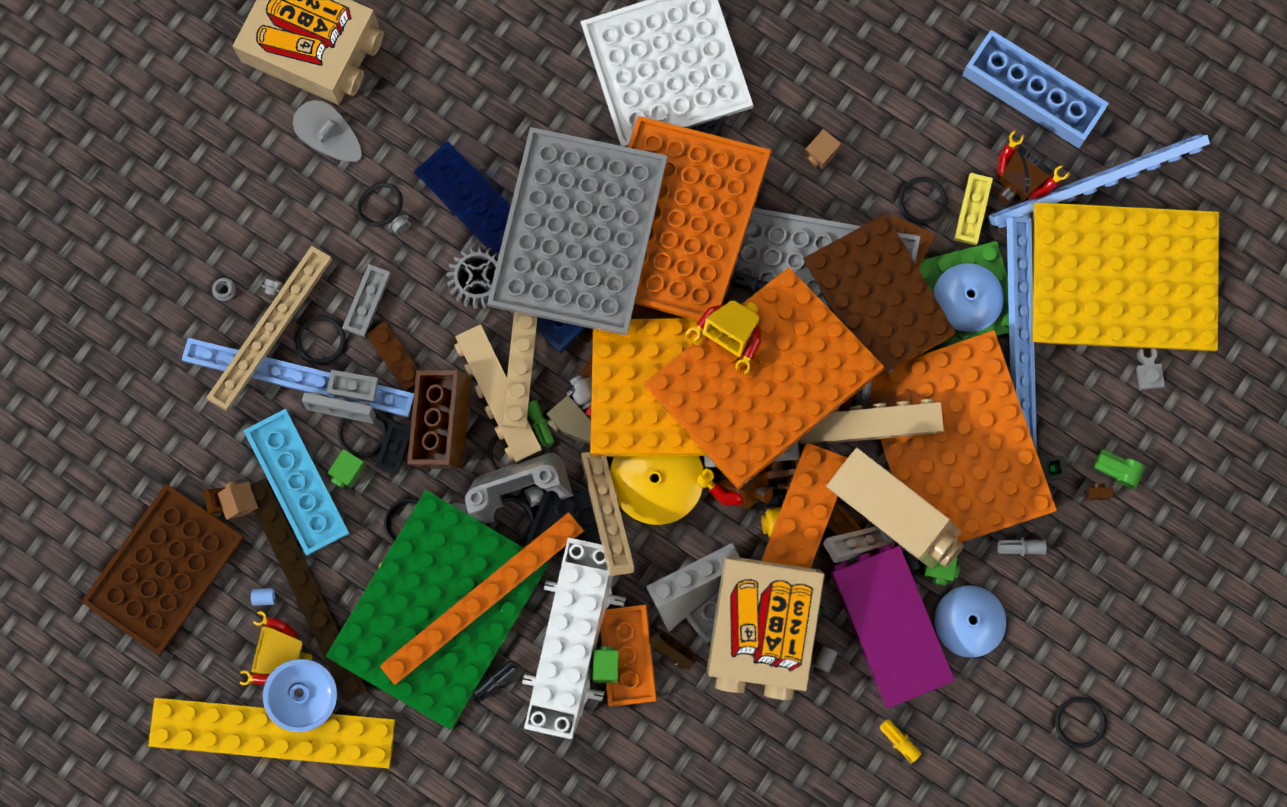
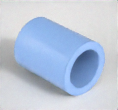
M252 589V606L275 605V589Z

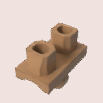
M799 459L791 460L792 469L783 470L782 461L771 462L767 471L768 482L786 481L777 483V489L788 490Z

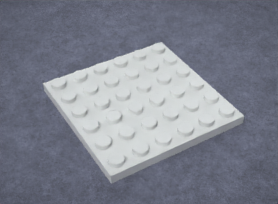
M646 0L581 21L621 146L628 147L638 116L689 129L711 120H717L721 117L753 108V103L718 0Z

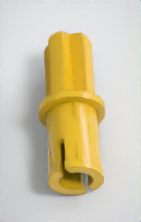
M887 719L880 725V730L894 744L892 747L894 749L897 748L910 764L921 756V751L907 738L908 735H903L891 720Z

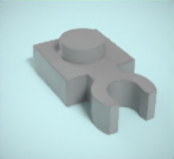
M1155 348L1150 350V358L1144 356L1143 349L1137 352V358L1142 363L1141 366L1136 367L1139 390L1165 387L1162 364L1154 363L1157 357Z

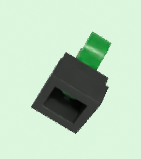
M1064 455L1039 459L1047 481L1068 477Z

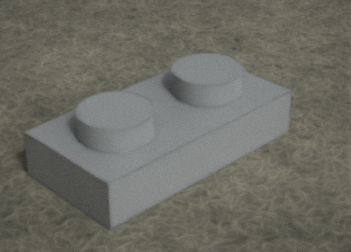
M331 370L327 394L374 402L379 379Z

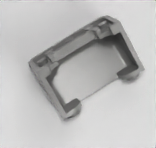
M547 453L478 476L473 481L465 497L468 514L484 525L494 522L496 509L503 507L500 495L534 484L545 489L547 492L555 491L561 499L573 496L562 458L555 453Z

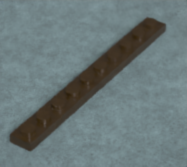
M264 478L250 485L258 509L254 511L345 702L368 692L361 677L325 657L340 631L268 480Z

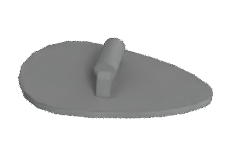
M313 100L305 102L297 109L293 118V127L300 140L315 150L337 160L345 162H359L361 160L362 152L357 137L343 117L331 105L324 101Z

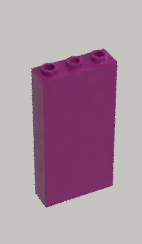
M892 543L879 547L880 552L874 555L868 552L856 557L857 562L848 564V561L834 566L835 570L830 572L877 691L886 708L893 707L955 681L901 547H893Z

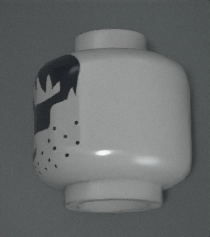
M580 375L570 380L571 385L566 389V394L585 412L591 406L592 378H584L583 375Z

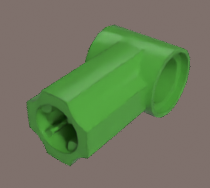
M1102 449L1094 463L1093 469L1115 478L1117 483L1127 488L1136 489L1145 466L1135 460L1123 459Z

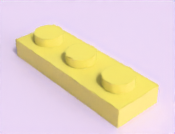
M974 173L969 174L954 236L955 241L975 246L978 244L993 178Z

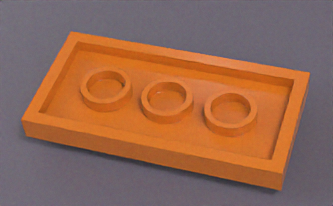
M647 605L606 609L600 628L602 646L614 647V651L619 652L618 684L606 683L608 707L656 702L657 693L652 648L649 643L651 639Z

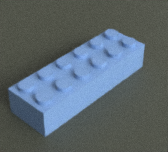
M990 30L962 75L1077 148L1081 147L1109 104L993 30Z

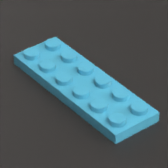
M286 409L243 430L306 556L350 535Z

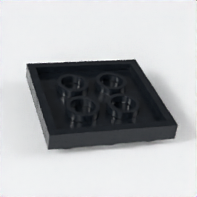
M570 484L573 496L561 499L555 491H546L526 544L529 545L569 512L583 529V532L574 539L602 545L589 491ZM566 546L555 555L563 558Z

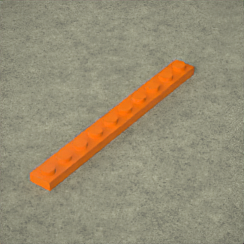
M568 512L380 665L381 669L394 685L397 684L565 547L568 538H576L583 532V529Z

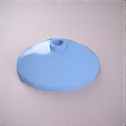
M964 263L949 268L940 276L933 291L936 300L953 329L959 332L974 333L988 328L996 321L1003 308L1004 294L999 280L991 271L977 264ZM967 291L974 292L975 297H968Z
M967 585L951 590L940 600L934 614V627L940 642L949 651L962 657L973 658L983 656L999 645L1006 630V615L1001 602L994 594L982 587ZM970 616L976 617L977 622L975 625L969 623Z
M293 659L282 663L271 672L263 689V704L269 718L277 726L292 732L310 731L322 725L332 714L337 700L336 685L329 671L321 664L309 659ZM300 688L303 690L301 696H295L294 691Z

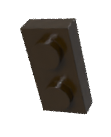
M661 629L656 632L649 642L658 653L666 654L673 659V662L678 667L686 668L688 671L699 657V655Z

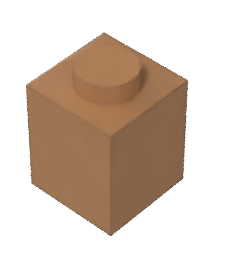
M823 129L805 149L804 156L806 157V162L810 166L818 167L822 170L839 151L841 143Z
M238 480L229 482L224 485L225 489L217 493L226 520L246 516L258 509L249 482L240 484Z

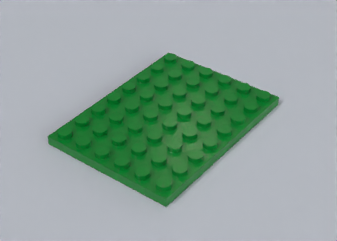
M425 490L325 657L451 730L474 692L473 690L477 687L548 567L549 562L546 561L394 685L380 665L524 549L522 546Z

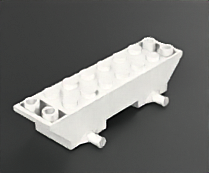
M568 538L558 583L548 580L545 582L549 586H544V590L555 592L537 675L535 677L524 674L523 677L532 681L523 680L522 684L534 686L524 729L573 739L588 698L603 701V697L595 696L594 694L604 696V691L591 689L590 686L594 650H596L605 610L610 604L624 607L626 597L612 595L611 585L613 576H609L603 547L600 544Z

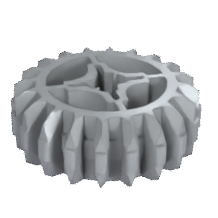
M482 246L478 248V252H475L474 248L470 247V254L467 255L462 250V259L458 256L454 257L457 265L449 264V268L454 272L447 273V278L452 279L447 282V285L451 288L454 287L450 293L452 296L458 294L457 302H462L465 299V307H468L473 302L474 309L478 308V303H482L483 308L486 309V302L488 301L492 286L487 278L491 273V268L494 267L496 269L499 253L492 256V249L490 248L484 253ZM477 261L486 262V264L483 263L479 267L470 265V263ZM463 270L469 276L464 289L460 286L459 282ZM473 274H482L483 281H478L477 279V282H475ZM479 288L488 291V292L483 293V294H471V293H470V292H474L476 289H479Z

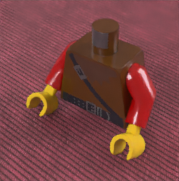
M1016 130L1011 132L1009 136L1010 142L1006 143L998 160L997 173L1000 176L998 182L1004 187L998 197L1006 204H1009L1015 196L1023 202L1028 198L1033 200L1047 196L1060 184L1059 180H1064L1070 176V172L1064 177L1059 174V170L1064 165L1057 167L1053 171L1019 145L1024 139V134L1020 140H1014L1013 134Z
M765 468L739 490L723 473L713 480L714 474L710 469H704L702 475L700 474L697 479L698 485L704 488L709 487V492L724 506H738L748 509L758 500L768 503L773 495L772 490L768 486V473Z

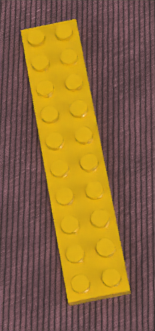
M154 698L148 747L390 769L395 720L331 714L322 725L313 730L292 732L277 726L269 718L265 708Z

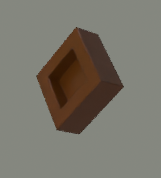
M1091 484V488L1084 491V500H1109L1113 498V488H1106V484Z
M225 488L207 489L203 492L208 515L224 513L217 493Z

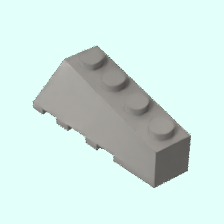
M733 543L646 586L668 632L673 630L676 625L687 617L686 615L691 614L718 590L724 555L739 557Z

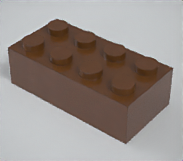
M459 370L416 371L408 465L421 469H463L471 375Z

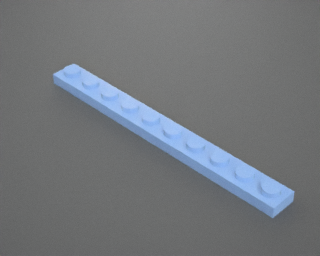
M1197 134L1057 188L1047 196L1033 200L1029 199L987 215L989 223L999 228L1006 227L1007 218L1032 217L1033 204L1035 202L1058 203L1062 201V203H1068L1075 200V196L1081 193L1088 195L1096 192L1099 186H1112L1117 184L1120 178L1126 177V179L1138 176L1140 174L1139 171L1143 169L1153 170L1159 168L1161 162L1167 160L1168 162L1177 161L1182 158V154L1187 152L1189 154L1198 153L1203 150V146L1210 144L1208 136Z
M1010 217L1007 218L1010 376L1037 451L1034 342H1032L1033 270L1031 219Z
M188 338L182 361L224 372L239 350ZM265 357L251 378L311 394L319 392L329 398L335 399V397H340L327 394L330 378L329 372ZM378 385L375 401L363 402L370 404L373 409L409 418L413 406L414 393ZM343 397V398L347 399L349 402L357 403L358 401H363V400H357V399H352V398Z

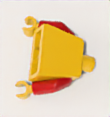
M736 301L710 307L696 323L698 326L687 330L686 336L689 340L693 334H698L693 340L694 345H698L702 341V332V334L739 358L744 355V358L736 363V372L739 366L744 364L747 366L744 376H746L750 372L749 362L751 359H754L761 344V328L758 326L760 318L756 315L758 308L752 302L742 306Z
M261 611L257 612L264 619L261 623L255 621L253 623L262 628L252 669L251 671L241 672V674L248 675V681L240 682L241 685H265L271 672L282 663L293 659L312 660V654L300 652L302 641L298 640L297 633L287 622L269 617Z

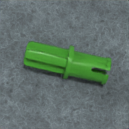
M537 400L529 402L527 414L531 421L530 426L532 429L534 428L541 447H548L554 443L547 426L548 420L544 419Z

